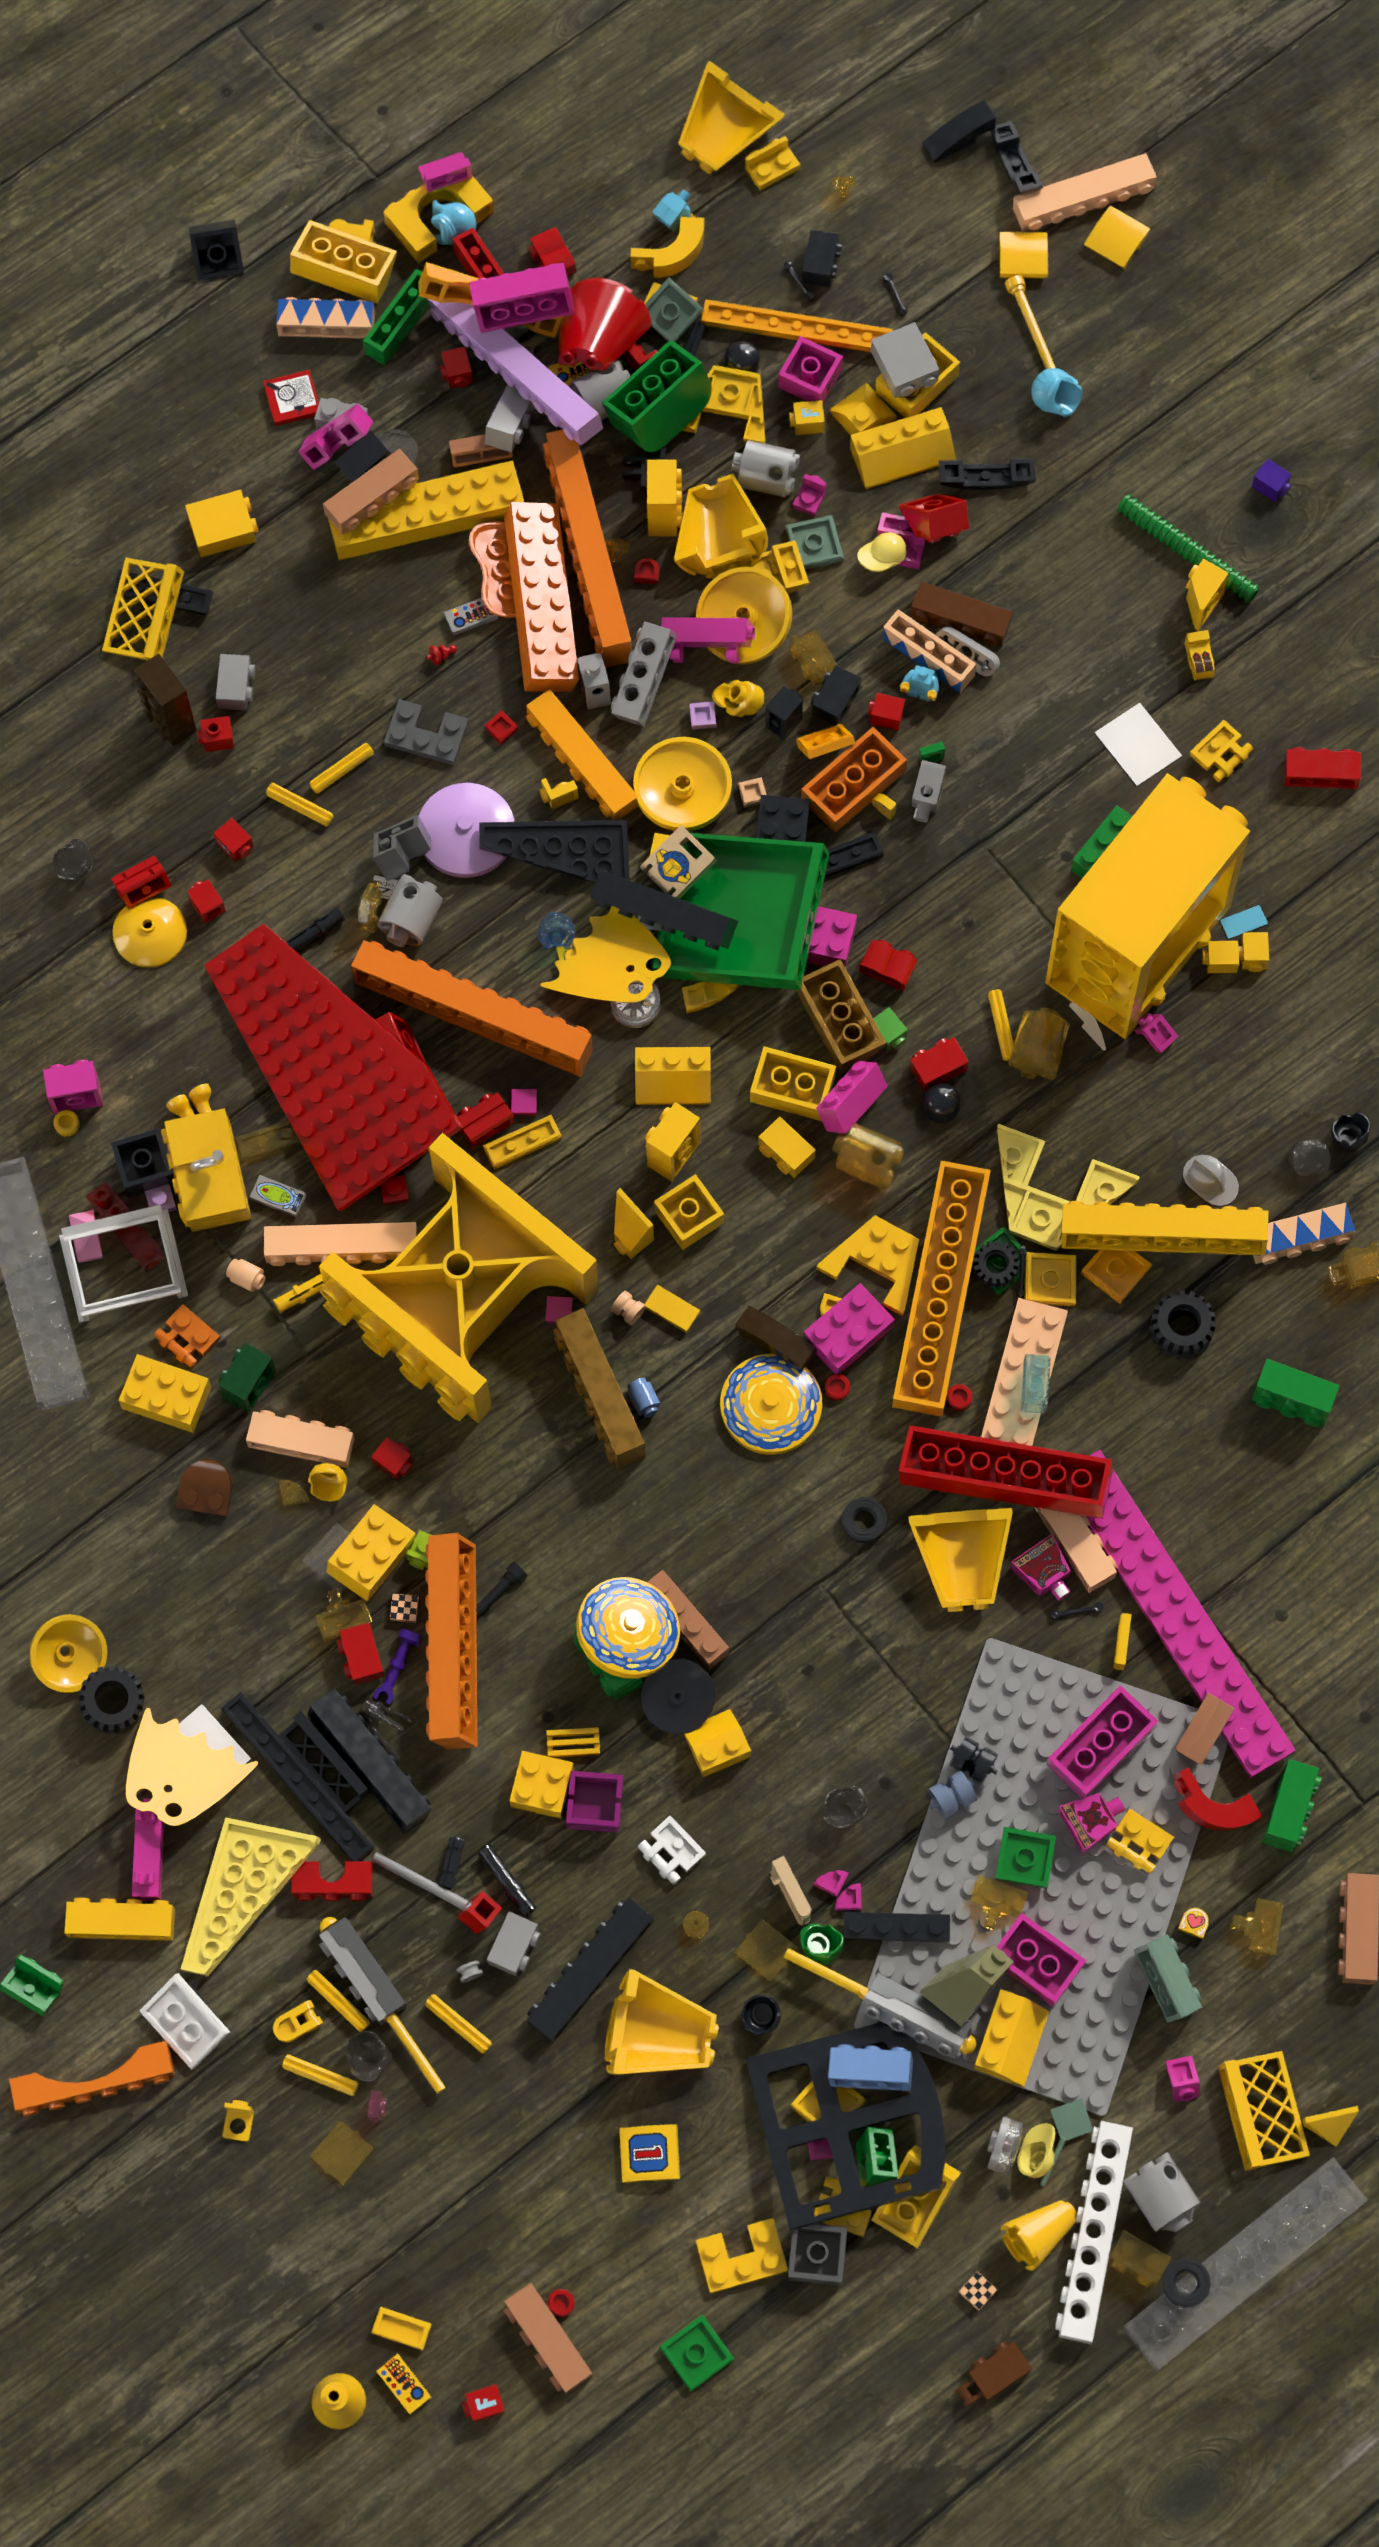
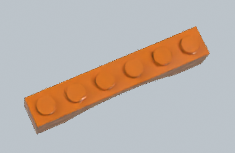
M166 2041L139 2047L135 2054L120 2068L92 2081L79 2083L59 2082L45 2078L37 2073L9 2079L15 2111L18 2114L23 2113V2116L26 2117L39 2113V2109L49 2107L50 2110L63 2108L66 2102L74 2100L76 2104L91 2101V2096L99 2094L102 2097L113 2096L117 2094V2090L123 2088L133 2091L143 2088L144 2083L154 2081V2084L166 2083L170 2081L169 2077L175 2076L169 2044Z

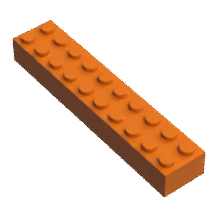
M563 430L546 433L547 443H543L545 465L547 469L549 468L552 490H555V502L558 503V510L561 513L562 518L560 519L563 532H566L567 548L569 553L572 554V566L574 574H577L578 577L577 584L580 596H583L585 616L589 618V630L591 638L595 641V653H601L605 668L628 663V657L632 651L631 638L579 443L574 439L570 440Z
M363 940L351 965L354 983L576 1076H582L592 1055V1034L584 1027L570 1026L562 1018L556 1016L551 1018L544 1015L538 1008L530 1007L529 1009L524 1007L516 999L510 997L505 999L498 996L497 992L492 989L485 988L483 990L478 988L470 980H459L446 970L439 969L437 971L432 969L426 962L408 959L400 951L395 950L391 952L386 950L378 942L371 941L370 943Z

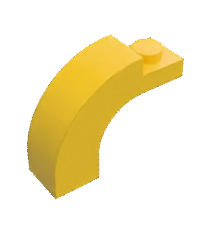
M681 217L679 235L668 247L662 249L631 248V268L640 271L654 269V278L669 277L688 268L696 260L703 246L704 218Z

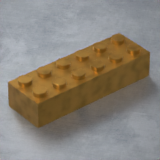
M584 1308L556 1319V1329L553 1330L556 1345L559 1351H565L563 1352L564 1362L569 1373H575L573 1375L575 1387L580 1396H585V1409L589 1418H595L594 1428L599 1440H605V1453L610 1464L615 1462L617 1469H620L645 1458V1442Z

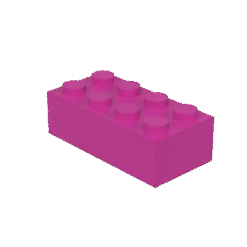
M564 263L550 264L545 267L530 268L520 272L505 273L500 276L481 278L469 282L473 307L481 333L575 314Z
M1120 1685L1048 1758L1046 1765L1081 1799L1088 1797L1151 1734L1159 1721Z

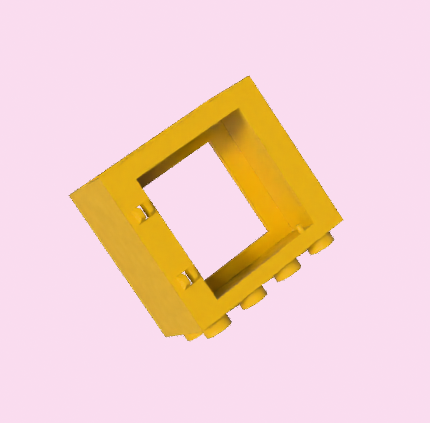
M1168 773L1165 775L1057 911L1045 983L1125 1040L1138 1025V1021L1146 1015L1152 1006H1160L1166 996L1165 989L1196 950L1207 947L1208 941L1211 939V931L1231 907L1250 835V830L1246 828L1248 822L1238 810L1227 805L1223 806L1221 810L1205 800L1206 792L1203 787L1188 777H1182L1178 781Z

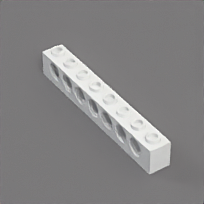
M1101 2121L1099 2128H1093L1091 2143H1095L1094 2154L1089 2153L1086 2169L1090 2170L1089 2181L1084 2180L1081 2196H1085L1084 2207L1079 2206L1076 2222L1080 2223L1078 2234L1073 2233L1071 2249L1075 2250L1073 2260H1068L1065 2276L1070 2277L1068 2287L1063 2286L1060 2303H1065L1063 2314L1058 2313L1055 2326L1056 2330H1060V2338L1091 2344L1093 2341L1131 2141L1132 2127ZM1105 2145L1112 2146L1116 2152L1115 2157L1111 2159L1105 2158L1101 2153V2148ZM1099 2172L1108 2173L1111 2178L1110 2183L1107 2185L1099 2184L1096 2174ZM1095 2198L1102 2199L1106 2205L1105 2210L1101 2212L1095 2211L1091 2206V2201ZM1089 2225L1098 2226L1101 2232L1098 2238H1090L1086 2233V2227ZM1085 2251L1092 2252L1095 2256V2263L1092 2265L1084 2264L1081 2260V2254ZM1079 2278L1087 2279L1090 2283V2290L1087 2292L1079 2291L1076 2287V2280ZM1074 2305L1082 2306L1085 2310V2317L1082 2319L1074 2318L1071 2315V2307Z

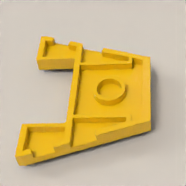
M714 365L707 375L712 386L711 397L703 411L747 419L748 422L743 437L744 443L750 440L766 444L760 374ZM701 413L681 431L696 433Z
M875 1215L817 1265V1270L837 1280L848 1260H854L894 1282L893 1287L883 1302V1306L903 1316L906 1309L919 1239Z

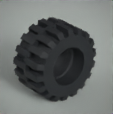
M1179 1290L1178 1295H1175L1174 1292L1169 1293L1168 1298L1163 1297L1159 1305H1156L1150 1322V1334H1153L1151 1339L1153 1343H1158L1157 1349L1160 1352L1163 1349L1166 1351L1165 1355L1168 1357L1174 1354L1177 1360H1181L1182 1356H1186V1360L1192 1359L1194 1354L1196 1356L1202 1354L1203 1349L1206 1350L1212 1340L1216 1328L1215 1312H1211L1212 1306L1209 1302L1207 1304L1204 1303L1205 1298L1200 1295L1199 1298L1194 1297L1196 1292L1190 1291L1189 1295L1185 1294V1290ZM1175 1315H1186L1195 1321L1198 1330L1192 1335H1178L1171 1330L1168 1320Z
M108 1665L109 1668L100 1667L97 1669L98 1671L91 1672L88 1678L83 1681L79 1691V1706L85 1721L93 1729L103 1731L105 1734H109V1732L118 1734L122 1730L127 1731L133 1724L138 1722L144 1710V1691L141 1682L131 1671L128 1672L121 1666L115 1668L114 1665ZM106 1686L122 1688L127 1695L126 1707L116 1714H106L100 1711L96 1704V1697L102 1688Z

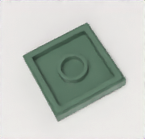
M669 277L645 304L650 313L651 326L668 342L672 340L675 343L704 311L694 299Z
M832 515L785 525L788 541H796L805 570L844 561Z

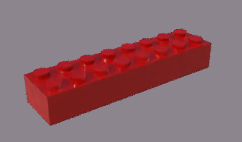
M910 1425L899 1467L900 1484L1101 1519L1104 1516L1113 1475L1112 1459Z

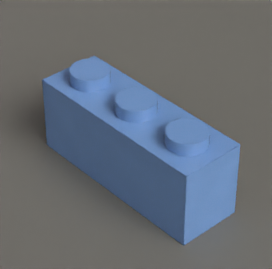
M839 2045L838 2048L831 2047L828 2074L831 2087L911 2091L912 2054L911 2051L900 2047H895L891 2050H880L876 2046H866L864 2049H855L851 2045Z

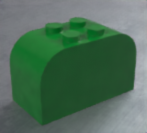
M670 340L601 403L613 427L645 451L654 452L664 447L704 410L710 400L712 386L702 362Z

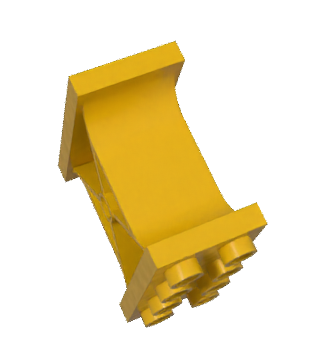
M442 1133L429 1147L435 1181L451 1193L447 1204L403 1252L383 1269L364 1271L353 1268L332 1251L319 1265L324 1283L319 1291L327 1300L323 1305L324 1308L339 1323L346 1326L352 1318L357 1321L358 1325L365 1332L361 1338L371 1350L381 1357H384L390 1350L394 1352L403 1363L399 1368L400 1372L414 1386L422 1389L428 1382L431 1383L441 1395L437 1400L438 1404L451 1417L461 1421L468 1414L479 1424L490 1412L492 1406L487 1380L469 1364L474 1352L523 1298L536 1288L543 1286L561 1287L571 1292L587 1305L599 1291L597 1260Z

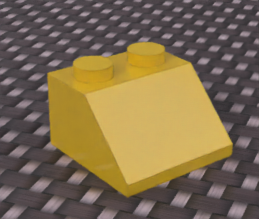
M1205 559L1201 561L1199 566H1193L1188 575L1190 579L1186 585L1188 589L1186 599L1194 628L1197 631H1200L1223 596L1228 572Z
M730 1709L708 1718L701 1727L689 1733H684L703 1777L751 1757V1749Z

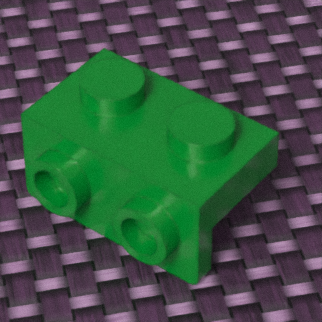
M20 1954L16 1958L13 1969L1 1982L0 1991L44 2017L61 1995L64 1981L56 1973L47 1971L39 1966L35 1960Z

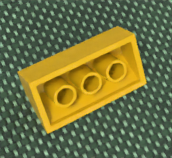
M309 220L290 254V270L293 274L378 304L388 285L397 251Z
M942 407L852 434L850 437V450L865 489L939 467V460H956L950 428Z

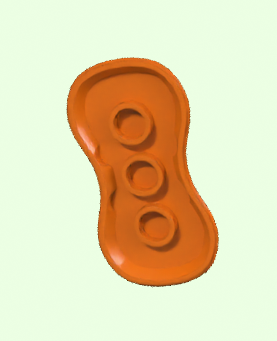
M491 521L478 524L470 532L469 546L473 555L478 560L483 573L481 589L483 603L494 615L510 618L516 617L505 522Z

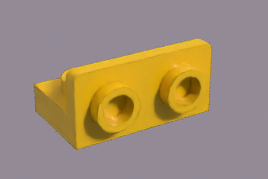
M786 136L772 140L766 147L754 150L746 157V171L760 191L800 169L799 161L788 147Z

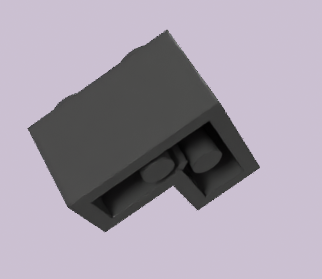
M418 815L374 833L373 858L386 881L393 878H401L403 874L409 872V859L424 856L431 850V837Z

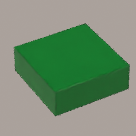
M943 741L919 748L918 759L920 764L922 760L932 763L944 760L945 747Z

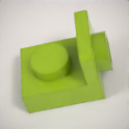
M419 1530L411 1549L407 1550L406 1557L410 1561V1565L423 1570L424 1567L428 1568L425 1547L428 1544V1536H431V1534Z

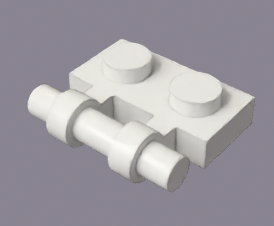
M671 1816L667 1817L651 1832V1836L657 1841L652 1847L646 1840L638 1845V1848L644 1853L643 1857L648 1862L651 1861L660 1870L659 1874L664 1879L667 1878L673 1885L681 1879L675 1872L679 1865L688 1872L706 1855L705 1851ZM663 1848L673 1858L669 1863L658 1854Z

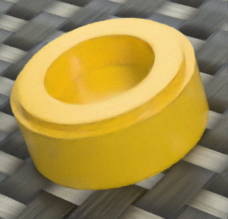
M63 1110L54 1118V1127L61 1136H72L79 1129V1119L70 1110Z

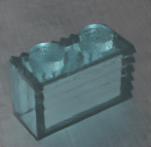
M1025 1355L1021 1400L1022 1412L1045 1413L1047 1411L1051 1360L1048 1355Z

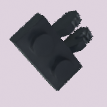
M666 446L654 452H647L641 448V455L624 456L622 459L624 466L638 467L641 465V469L624 470L622 472L624 480L641 479V491H647V460H665Z

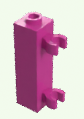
M662 618L661 627L671 629L677 635L670 654V660H673V663H683V647H728L726 660H729V663H740V647L751 648V641L755 639V626L747 618Z
M152 1798L143 1799V1803L151 1801ZM136 1809L132 1897L142 1901L161 1900L165 1822L160 1821L154 1812L140 1811Z

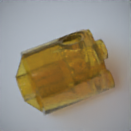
M1049 1008L1024 1012L1017 1031L1009 1065L1020 1070L1021 1076L1028 1079H1035L1036 1076H1042L1051 1080L1056 1079L1070 1029L1069 1023L1055 1010Z
M854 1123L847 1135L839 1133L835 1140L832 1151L839 1154L835 1169L876 1187L883 1188L885 1186L889 1188L895 1175L893 1174V1167L895 1164L899 1165L905 1153L903 1151L904 1147H901L902 1143ZM878 1157L886 1158L883 1164L877 1165L874 1163Z

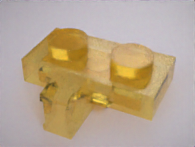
M370 880L360 899L358 922H361V931L372 933L376 931L379 920L376 915L377 906L381 905L383 891L379 890L380 881Z
M338 1588L328 1591L327 1597L330 1606L326 1607L327 1611L315 1615V1620L324 1642L339 1637V1631L368 1622L370 1625L373 1624L365 1600L361 1599L352 1603L348 1599L343 1601Z
M978 1875L970 1901L983 1906L982 1911L988 1913L984 1927L994 1930L998 1917L1005 1919L1006 1914L1019 1917L1029 1892Z
M1257 1898L1254 1913L1248 1912L1247 1917L1238 1915L1232 1917L1231 1928L1243 1930L1244 1936L1250 1937L1248 1952L1273 1957L1276 1955L1284 1903Z

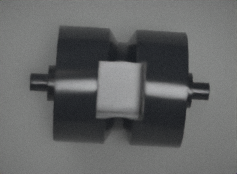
M967 1736L963 1739L960 1746H951L950 1750L954 1752V1757L950 1763L952 1768L963 1773L968 1771L969 1777L981 1784L985 1781L988 1774H997L998 1770L994 1768V1763L998 1753L987 1747L980 1749L979 1743Z

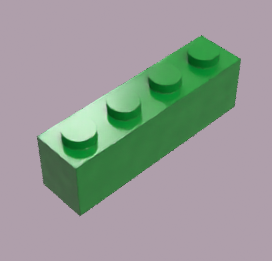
M418 269L413 272L363 340L365 355L384 366L430 305L427 298L419 296L418 283L422 272Z

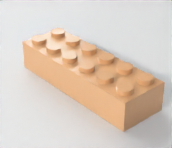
M1018 1298L981 1435L982 1438L1033 1446L1064 1329L1067 1310Z

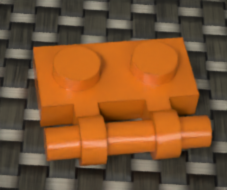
M183 1304L166 1321V1325L172 1330L166 1334L159 1328L154 1333V1337L160 1341L159 1344L164 1349L168 1348L176 1355L178 1361L181 1363L185 1362L190 1368L194 1367L198 1361L192 1356L195 1351L204 1357L221 1339L214 1330ZM180 1336L188 1345L183 1348L175 1340Z

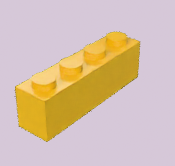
M74 1898V1902H67L65 1934L68 1938L173 1941L175 1908L173 1905H169V1901L154 1900L153 1904H142L143 1901L137 1899H129L127 1903H116L115 1899H100V1903L90 1902L88 1898Z

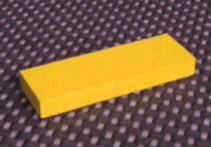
M549 1115L483 1145V1148L493 1169H497L562 1139V1135L552 1115Z

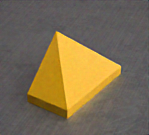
M1358 2106L1305 2117L1302 2122L1304 2127L1337 2147L1359 2110Z

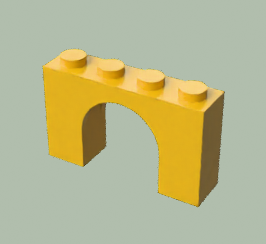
M473 176L472 178L431 192H427L424 184L416 190L409 191L403 199L397 203H391L383 211L385 224L418 263L437 251L436 238L419 218L423 209L430 203H433L434 200H446L464 204L474 213L476 224L494 213L493 199Z

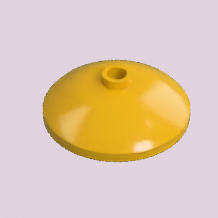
M151 897L129 910L125 906L117 915L113 925V940L118 952L125 960L139 967L152 968L167 964L182 951L187 939V925L181 911L170 901L158 897ZM146 923L152 924L150 928H144Z
M68 1614L50 1619L36 1632L30 1646V1663L36 1677L47 1687L59 1692L67 1693L81 1690L82 1683L88 1678V1675L91 1672L98 1671L97 1669L100 1667L104 1668L107 1660V1644L101 1630L90 1620L78 1615ZM67 1646V1654L61 1655V1649Z

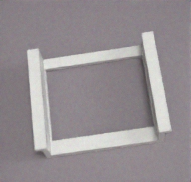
M161 1205L61 1228L63 1235H59L80 1323L89 1321V1315L177 1294L179 1299L188 1297L168 1209L162 1210ZM158 1220L173 1284L86 1305L71 1241Z

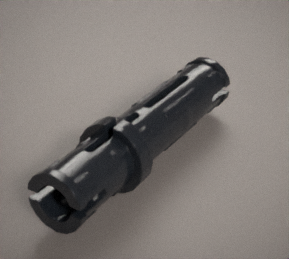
M335 907L321 918L314 919L312 924L286 942L298 952L315 939L326 936L329 930L345 921V918L339 908Z
M491 1844L486 1846L487 1849L483 1848L478 1853V1856L481 1857L505 1890L506 1898L513 1901L523 1917H527L528 1912L531 1914L537 1909L536 1905L533 1904L525 1893L524 1885L517 1882L493 1849V1846Z

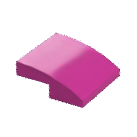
M882 513L877 536L882 533L892 532L903 538L906 544L907 555L898 566L919 569L926 539L916 537L905 517Z

